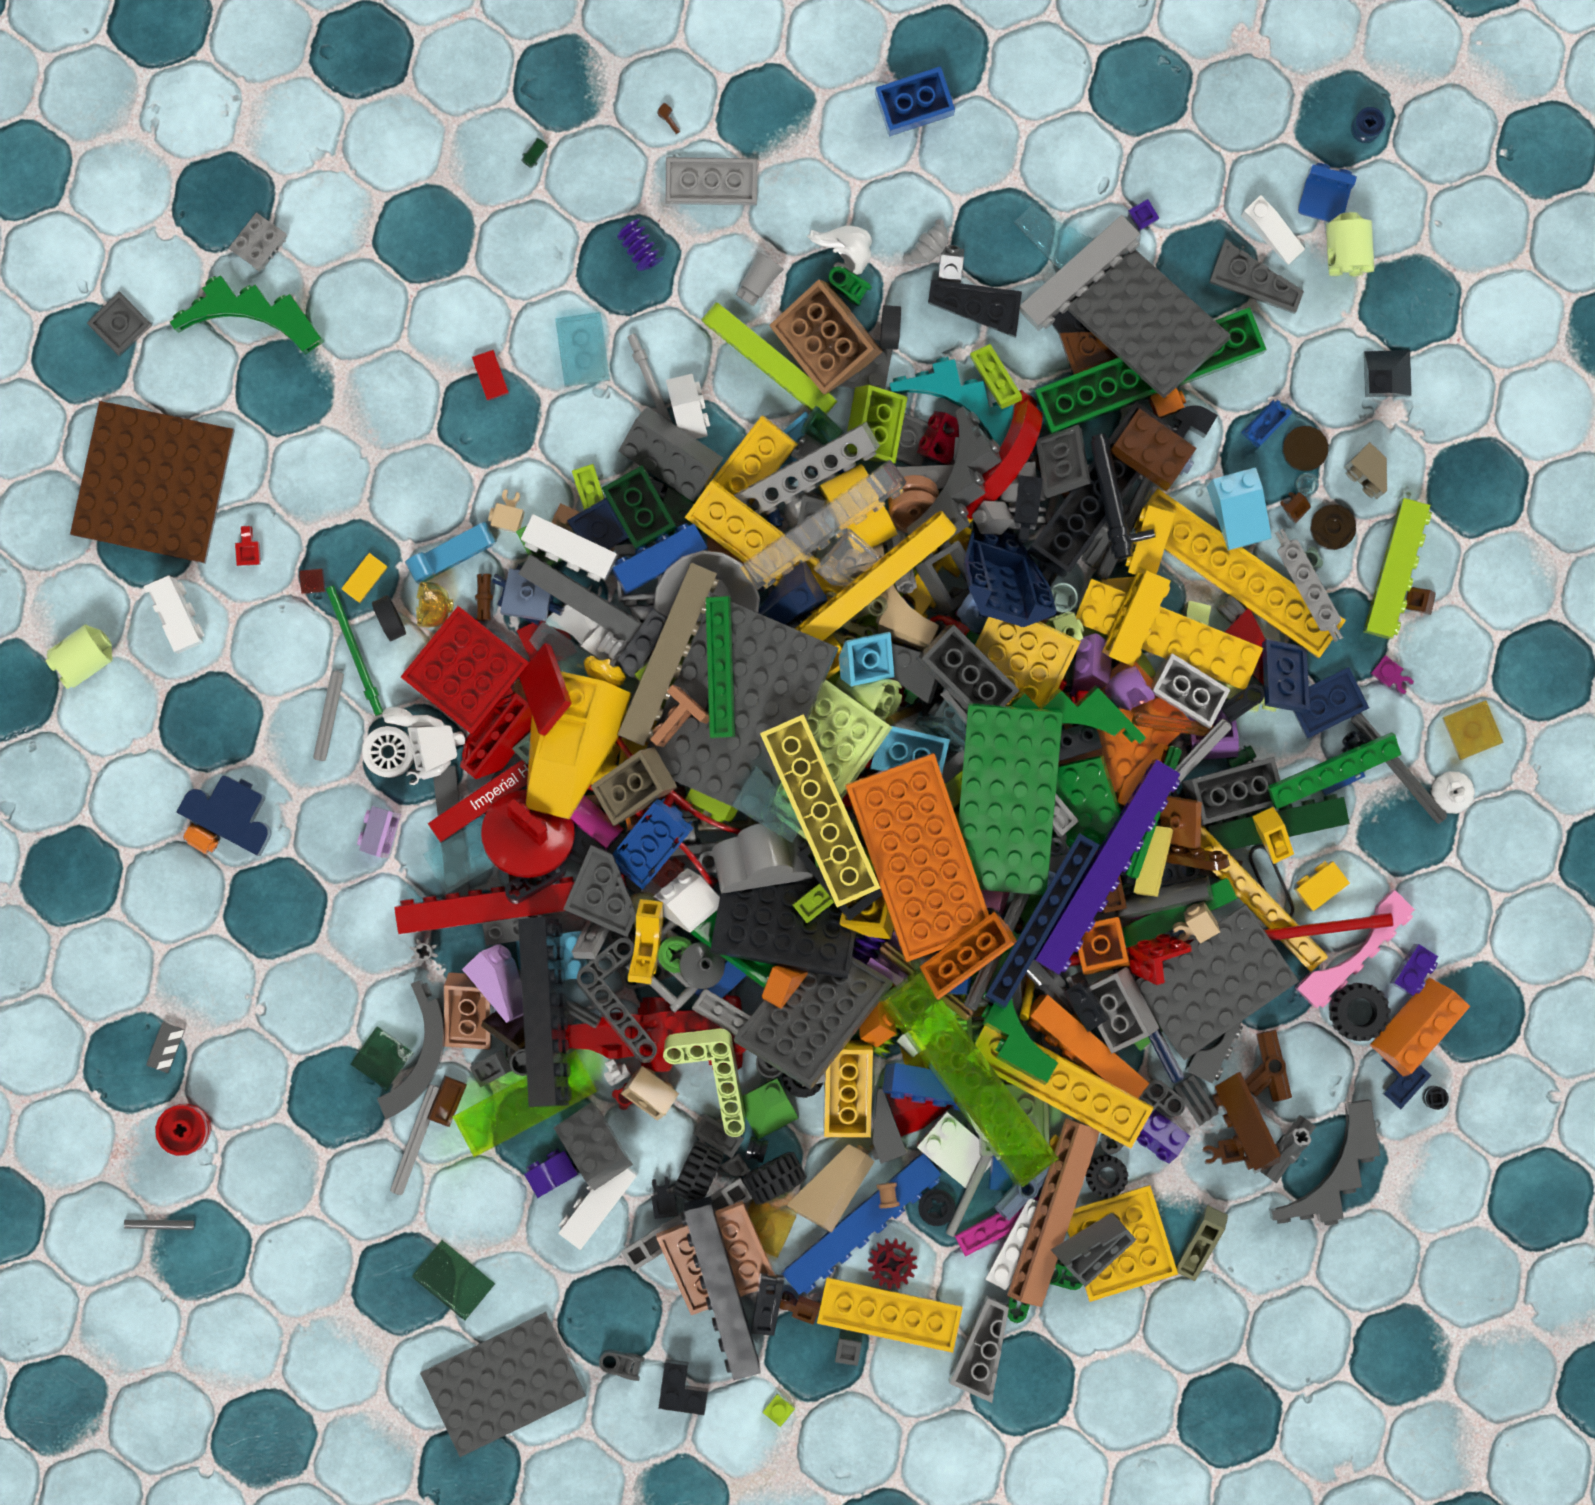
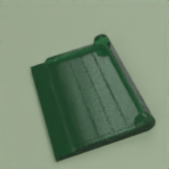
M441 1240L412 1276V1278L464 1321H466L495 1285L491 1279L443 1240Z

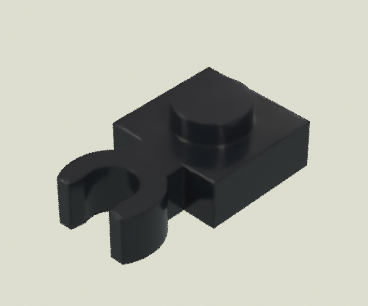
M668 1176L664 1177L665 1185L663 1187L657 1185L656 1178L652 1180V1187L658 1194L651 1196L655 1219L678 1216L675 1194L667 1192L670 1185Z

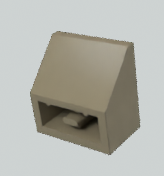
M1369 442L1350 460L1344 469L1347 471L1345 474L1353 482L1358 481L1363 486L1362 490L1367 496L1378 499L1387 492V458Z

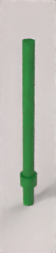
M334 585L327 587L328 597L364 686L365 698L370 701L375 716L382 715L383 709L378 699V690L372 684Z

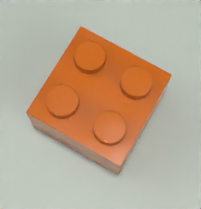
M1119 917L1096 921L1090 932L1086 931L1081 938L1084 942L1078 950L1084 975L1130 966Z

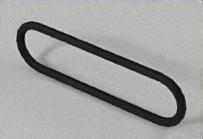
M1257 845L1250 850L1248 857L1259 884L1266 891L1252 859V853L1256 849L1261 848L1265 851L1266 849L1263 845ZM1272 863L1274 870L1278 876V879L1281 883V886L1284 890V893L1291 906V912L1289 915L1292 917L1295 910L1293 902L1283 882L1280 872L1276 866V863Z

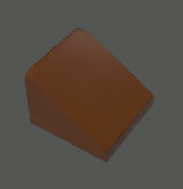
M1411 587V590L1407 593L1406 610L1431 615L1436 593L1428 589Z

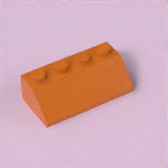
M993 912L922 964L920 969L935 997L939 1000L1013 946L1017 940L1009 926L996 912Z
M1430 977L1425 981L1426 984L1419 994L1415 993L1385 1026V1031H1381L1379 1033L1380 1036L1370 1043V1046L1403 1077L1415 1071L1470 1008V1005L1455 991Z

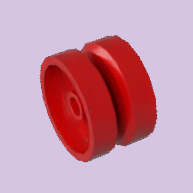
M190 1103L172 1106L158 1117L155 1126L156 1139L160 1147L167 1153L175 1156L192 1154L202 1149L208 1142L211 1134L210 1119L207 1113L199 1106ZM181 1126H186L187 1131L183 1133L181 1131Z

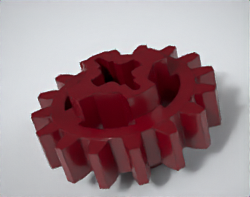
M886 1238L885 1245L883 1246L879 1242L876 1243L878 1250L871 1249L870 1252L874 1257L867 1260L873 1263V1266L868 1268V1271L875 1272L872 1279L879 1278L880 1286L886 1282L888 1289H891L892 1284H896V1287L899 1289L900 1282L902 1281L906 1285L909 1284L907 1277L914 1278L915 1275L911 1270L918 1268L916 1264L912 1263V1261L917 1259L916 1255H910L913 1248L909 1247L906 1249V1241L898 1244L897 1238H894L893 1243H890L888 1238ZM893 1248L903 1251L905 1255H897L894 1253ZM885 1250L886 1255L883 1261L877 1262L879 1255ZM889 1258L899 1261L895 1269H891V1266H886L889 1263ZM908 1264L906 1272L900 1276L899 1272L902 1266ZM880 1271L890 1273L892 1279L884 1277Z

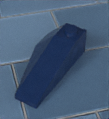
M802 561L784 574L759 608L758 613L787 625L812 612L828 601L807 563Z

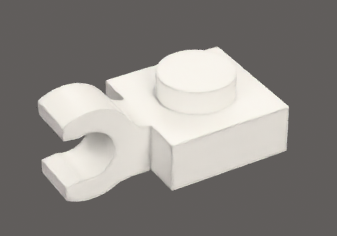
M614 1059L605 1063L608 1067V1072L604 1075L611 1086L632 1076L625 1063L622 1065L620 1063L616 1064Z

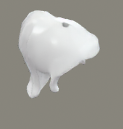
M846 225L822 233L810 230V234L807 235L812 242L820 246L834 248L833 252L835 253L839 252L845 263L837 262L834 264V267L842 266L854 275L862 274L870 260L872 238L866 230L860 227Z

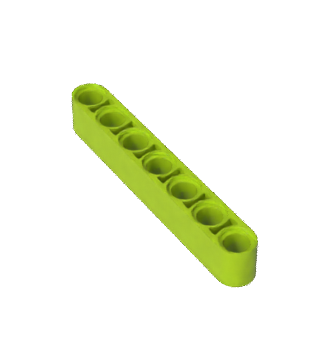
M715 302L701 319L706 326L819 418L824 419L837 403V400L831 394L823 395L809 376L719 303Z

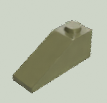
M1209 1205L1206 1206L1176 1265L1179 1274L1196 1281L1226 1229L1227 1214Z

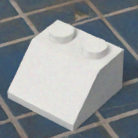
M688 868L653 896L655 901L663 902V916L688 932L693 931L718 909L720 898L700 875Z

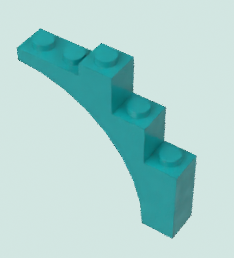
M949 357L936 359V363L932 364L933 373L929 374V371H922L916 373V377L907 379L906 376L893 378V382L889 383L891 392L897 394H928L945 399L959 407H964L969 412H974L980 421L979 424L986 431L990 440L994 439L999 447H1001L1010 429L1014 413L1013 405L1001 409L998 403L995 402L992 403L993 407H989L984 381L978 382L977 379H970L964 381V385L961 386L955 359L949 360Z

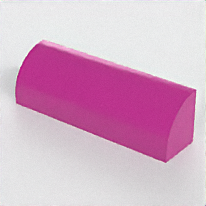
M585 795L571 816V819L578 827L606 850L624 831V828L619 824L613 826L607 814Z

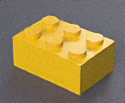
M1149 503L1148 507H1143L1139 519L1140 522H1143L1141 529L1137 528L1135 533L1154 528L1156 537L1133 543L1136 544L1135 551H1132L1133 556L1127 558L1125 565L1129 567V573L1136 575L1138 568L1141 567L1157 574L1176 510L1154 503Z

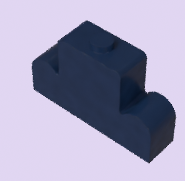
M222 776L211 797L203 790L192 789L186 793L176 813L257 856L262 855L271 837V829L266 823L254 822L266 798L263 794L251 789L253 784L242 778L238 782L229 776Z

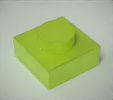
M776 1394L762 1413L781 1427L795 1410V1407L779 1394Z

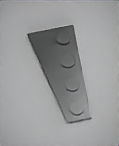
M1227 239L1224 240L1209 283L1293 314L1297 312L1304 293L1303 290L1281 275H1277L1268 269L1269 267L1263 263H1259L1250 257L1245 251L1238 249Z

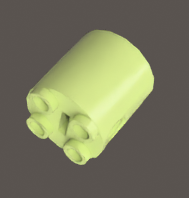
M1356 212L1339 214L1327 223L1329 276H1341L1349 272V276H1362L1363 273L1374 272L1372 221L1363 219Z
M87 624L49 649L46 655V663L53 671L57 669L62 676L60 681L67 689L70 687L75 688L113 661L112 644L102 630Z

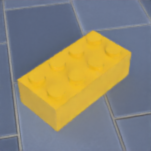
M849 1040L824 1072L826 1078L824 1082V1137H871L873 1047L863 1040Z

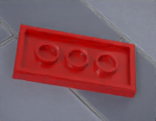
M544 643L519 678L538 733L546 736L572 702L552 646Z

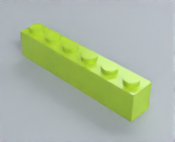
M1407 498L1400 500L1364 626V633L1389 640L1394 635H1398L1401 627V622H1398L1400 613H1404L1407 605V600H1404L1406 591L1411 590L1413 578L1410 577L1412 569H1416L1419 563L1420 556H1417V551L1424 544L1426 534H1423L1425 525H1429L1432 512H1429L1430 505Z

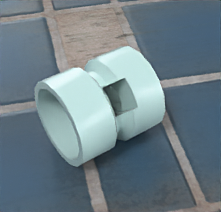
M1059 583L1051 588L1057 610L1056 615L1073 610L1078 601L1076 589L1067 583Z

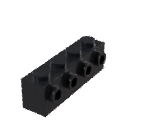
M1073 723L1072 728L1065 729L1063 725L1061 729L1059 761L1101 749L1102 745L1097 729Z

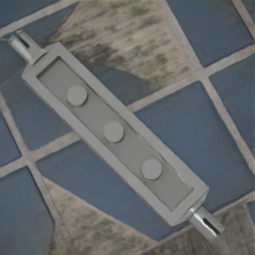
M1281 529L1280 533L1277 531L1275 534L1281 543L1277 553L1321 632L1329 631L1334 642L1338 641V638L1339 640L1343 637L1337 628L1341 618L1297 539L1289 540L1284 529Z

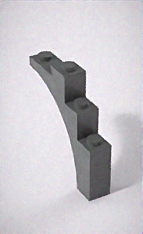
M964 407L955 411L959 424V446L952 473L935 502L919 519L906 528L909 535L939 511H943L957 528L951 537L968 527L970 524L967 518L968 511L966 506L986 493L983 487L984 479L982 474L1002 461L999 455L1000 447L997 442L985 436L978 426L980 421L974 412L967 411Z
M1371 1100L1345 1103L1346 1124L1344 1140L1338 1157L1329 1173L1315 1188L1303 1197L1287 1205L1269 1209L1270 1219L1273 1221L1277 1220V1224L1291 1222L1293 1217L1300 1216V1220L1314 1218L1313 1214H1317V1220L1324 1222V1225L1338 1224L1339 1219H1344L1339 1191H1342L1343 1194L1357 1192L1356 1188L1362 1187L1358 1159L1361 1160V1163L1375 1161L1374 1157L1380 1156Z

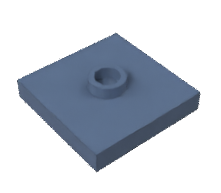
M509 569L500 610L501 615L546 621L552 595L519 575L520 570Z

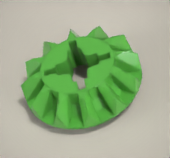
M681 936L666 939L658 951L659 962L663 968L674 974L679 973L680 960L675 959V961H672L673 955L670 949L675 952L682 949V955L684 950L692 945V943Z

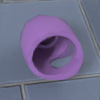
M1136 666L1126 668L1117 673L1109 681L1105 689V695L1118 709L1131 710L1133 707L1155 698L1152 689L1147 686Z

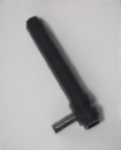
M1098 434L1092 436L1090 443L1109 529L1107 532L1108 540L1112 543L1110 549L1115 559H1124L1133 556V543L1155 538L1156 534L1154 528L1131 534L1130 527H1127L1109 439L1106 438L1105 434Z

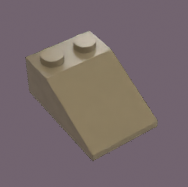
M655 747L638 751L592 784L591 787L611 823L615 826L650 806L657 798L660 800L676 789L677 785Z

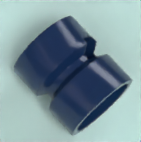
M1374 107L1362 109L1351 125L1353 137L1361 143L1373 142L1384 129L1385 117L1383 113Z

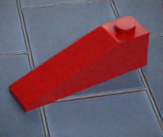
M973 1062L947 1071V1073L978 1078ZM886 1093L900 1136L925 1128L953 1106L949 1104L946 1107L933 1106V1101L927 1100L925 1103H916L911 1101V1097L904 1096V1099L891 1098L889 1093Z

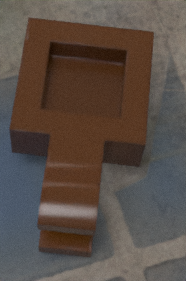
M783 1291L779 1308L793 1312V1318L813 1325L821 1303L803 1296H799L797 1300L791 1292Z

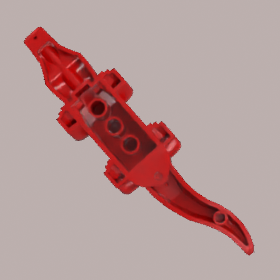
M725 995L722 998L742 1011L741 999L737 995ZM643 997V1002H640V1007H638V1014L630 1013L656 1045L657 1052L655 1058L649 1063L641 1062V1066L649 1068L654 1072L671 1071L673 1064L668 1063L663 1057L665 1039L669 1035L723 1028L694 1010H677L673 1012L669 1007L670 1004L663 997ZM611 1012L610 1017L617 1021L622 1019L623 1013ZM601 1017V1021L596 1028L586 1023L568 1025V1029L565 1030L569 1049L591 1050L608 1059L634 1056L603 1017ZM630 1027L625 1030V1035L633 1039L638 1035V1032L635 1028ZM731 1034L737 1070L742 1067L743 1052L746 1049L735 1043V1035ZM645 1045L639 1049V1052L642 1056L648 1057L652 1054V1049Z

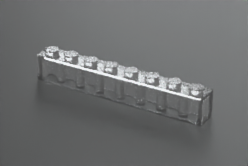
M888 460L745 561L740 569L756 590L762 586L765 589L776 582V576L779 574L785 576L794 569L793 565L796 562L804 563L812 556L811 552L816 548L820 551L831 543L829 539L836 535L839 538L849 530L847 527L853 522L855 525H858L867 518L866 513L871 510L876 512L885 505L884 501L890 496L892 499H895L904 492L902 488L907 481L892 461Z

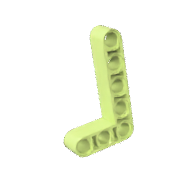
M712 1029L671 1034L666 1037L663 1057L668 1063L682 1064L712 1060L725 1133L731 1137L742 1135L745 1131V1109L730 1032L725 1029Z

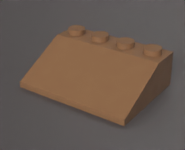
M822 280L816 281L769 325L823 395H826L861 371L883 352L832 286Z

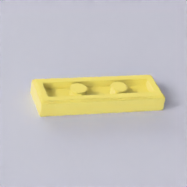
M1156 826L1140 875L1136 879L1134 888L1136 894L1158 897L1173 829Z

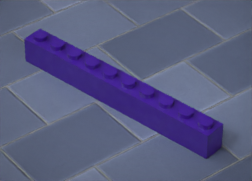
M1157 759L1152 760L1034 958L1036 962L1059 975L1061 971L1065 972L1071 964L1069 958L1073 951L1078 952L1084 940L1081 938L1086 931L1090 932L1096 922L1093 918L1096 913L1103 911L1108 902L1106 900L1107 895L1110 891L1114 892L1119 885V875L1122 871L1126 872L1131 865L1132 860H1130L1133 852H1138L1144 843L1142 837L1145 832H1150L1156 823L1154 817L1158 811L1162 812L1168 803L1166 798L1170 791L1174 792L1180 783L1178 779L1180 773Z

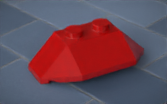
M517 693L509 698L500 700L473 735L469 734L466 738L460 767L475 779L502 770L515 754L512 748L530 733L532 713L528 702Z

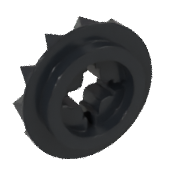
M929 1190L920 1198L918 1205L919 1214L927 1224L942 1226L953 1218L955 1202L952 1196L944 1190ZM931 1199H934L938 1204L946 1202L940 1208L941 1217L936 1211L927 1212L933 1207Z

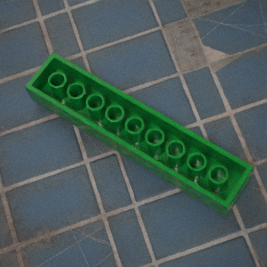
M1250 307L1215 320L1231 335V339L1177 387L1265 353L1267 349ZM1120 358L1034 391V397L1040 411L1043 413V420L1049 435L1089 422L1133 405L1136 401L1140 402L1157 394L1150 385Z

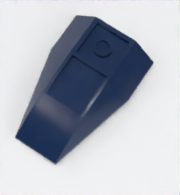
M974 522L963 567L968 588L980 614L1020 627H1026L1054 616L1057 610L1051 588L1031 555L1027 552L1026 547L1019 540L1017 533L1007 528L1002 535L981 534Z

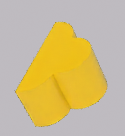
M862 464L818 486L822 497L827 499L826 504L856 556L898 535L871 478Z

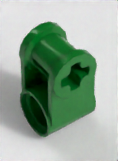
M842 266L834 267L829 273L828 283L832 288L858 307L861 305L860 301L866 292L872 289L868 282ZM835 273H841L844 275L845 281L840 284L835 283L832 276Z

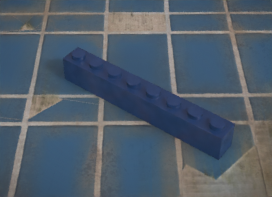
M1079 833L985 995V999L1005 1010L1097 851L1099 844Z

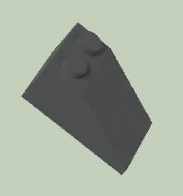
M882 1086L877 1087L872 1133L873 1145H870L874 1160L879 1159L881 1164L907 1154Z

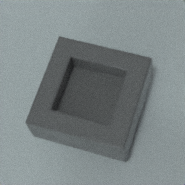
M839 1338L835 1362L858 1366L862 1342Z

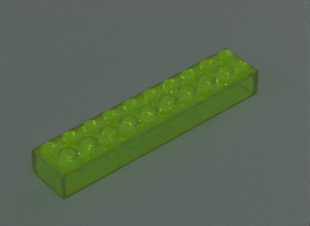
M914 971L879 999L1015 1185L1024 1187L1059 1159L941 998L938 1000L935 997L922 972Z

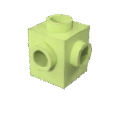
M1068 611L1047 619L1050 627L1077 640L1083 639V625L1079 619H1076L1075 613Z

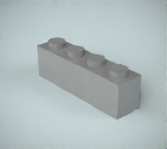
M986 1295L948 1380L949 1384L991 1403L993 1401L1009 1310L1007 1304Z

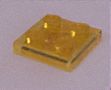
M1486 700L1442 717L1459 760L1504 743Z

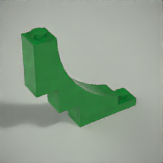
M1096 685L1076 704L1059 688L1040 707L1023 691L1008 705L1009 707L1063 711L1062 723L1091 726L1113 736L1124 728L1125 730L1122 733L1131 743L1136 740L1141 744L1146 739L1140 730Z

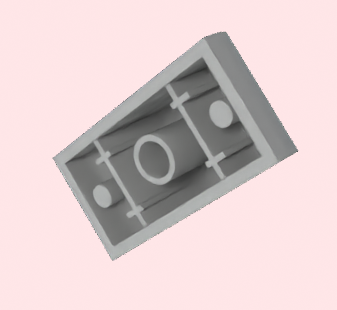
M766 822L747 827L737 837L719 842L713 847L712 853L721 893L812 879L813 875L796 854L800 851L798 846L805 841L804 838L793 829H784L781 823Z

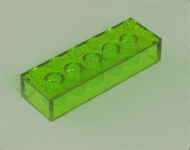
M578 1050L567 1055V1063L570 1064L571 1069L570 1077H568V1086L572 1090V1099L569 1100L568 1106L529 1107L527 1077L452 1116L473 1157L486 1152L599 1091Z

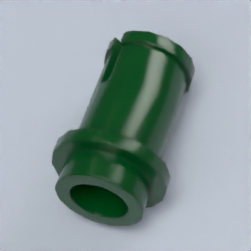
M536 138V141L529 150L522 154L521 161L530 168L538 164L537 160L549 146L543 140Z
M1244 745V749L1238 752V757L1226 758L1230 768L1243 765L1249 761L1254 762L1253 759L1257 756L1251 745L1247 747Z

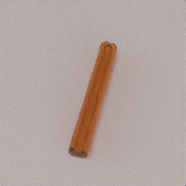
M1138 712L1133 714L1132 723L1136 726L1206 736L1214 727L1212 725L1209 729L1196 721Z

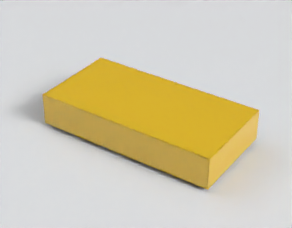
M369 553L341 589L361 603L388 567Z

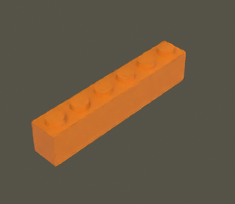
M1048 994L1039 995L1031 1005L1027 1025L1034 1031H1040L1045 1035V1041L1054 1047L1060 1048L1062 1050L1061 1054L1069 1061H1075L1079 1067L1136 1098H1139L1150 1084L1118 1055L1111 1053L1110 1049L1090 1031L1087 1032L1079 1021Z

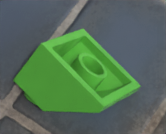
M778 1077L742 1095L745 1116L758 1140L799 1118Z

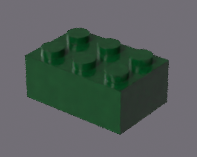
M642 465L602 487L604 494L636 550L653 543L659 537L677 529Z

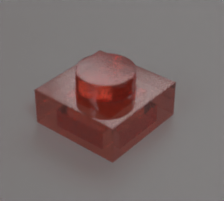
M323 569L299 571L301 594L325 592Z

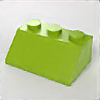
M872 385L855 387L847 432L867 422L880 445L875 450L876 455L868 459V461L895 464L908 397ZM854 444L847 445L850 453L857 454L858 450Z

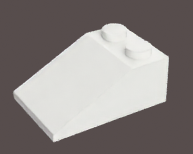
M945 1111L916 1145L919 1150L967 1189L982 1156L979 1155V1138L948 1111ZM990 1160V1162H989V1164H988L986 1170L991 1166V1160Z

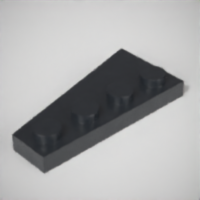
M931 280L928 304L1016 338L1022 291Z

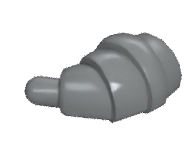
M937 219L935 226L919 237V242L915 245L916 248L912 249L911 253L903 256L904 262H914L915 264L930 263L943 252L949 240L947 229L944 227L942 219Z

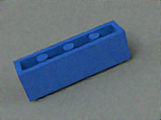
M686 523L675 529L676 534L670 537L665 534L656 539V544L648 548L645 545L635 551V556L629 559L625 556L614 562L616 566L613 567L612 571L624 593L627 594L664 574L666 569L682 556L706 551L707 546L695 524L688 526Z
M900 1063L886 1064L883 1092L889 1093L890 1097L895 1099H904V1096L911 1097V1101L916 1103H925L927 1100L933 1101V1106L946 1107L949 1104L954 1105L953 1109L967 1111L968 1107H974L977 1104L979 1078Z

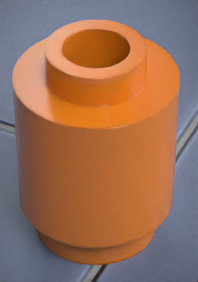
M191 823L183 836L188 845L204 854H208L209 851L213 853L219 844L217 840L218 835L199 824Z

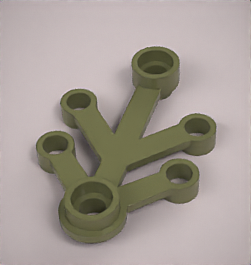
M827 592L825 594L826 597L830 596L831 598L836 595L834 592ZM882 596L876 597L841 627L862 637L869 636L867 630L876 635L877 629L874 626L868 625L865 627L853 622V620L868 614L873 616L882 615L888 608L886 599ZM876 601L882 604V608L877 606ZM835 631L831 634L843 645L847 638H857L853 633L844 635Z

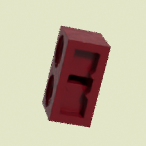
M934 411L928 420L926 432L919 441L917 453L937 464L950 465L954 456L955 437H959L957 418L946 412ZM937 444V450L935 452L934 447Z

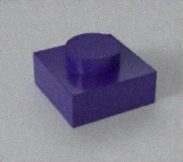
M1148 199L1128 210L1129 216L1139 231L1160 219Z

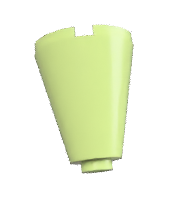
M840 676L836 682L838 689L883 721L888 716L897 712L902 700V694H899V688H902L901 684L893 679L850 686Z

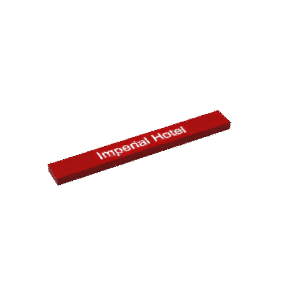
M523 760L519 761L427 823L439 842L442 843L485 814L501 797L511 792L519 791L526 786L528 765Z

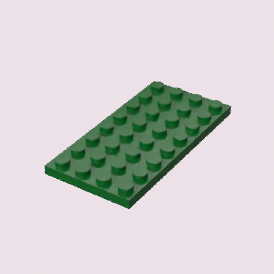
M968 703L958 825L980 890L1044 895L1047 890L1063 711Z

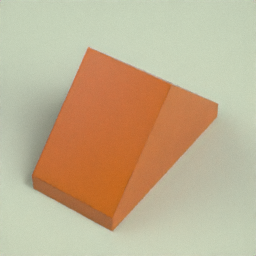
M780 965L773 967L762 998L782 1009L808 975V972Z

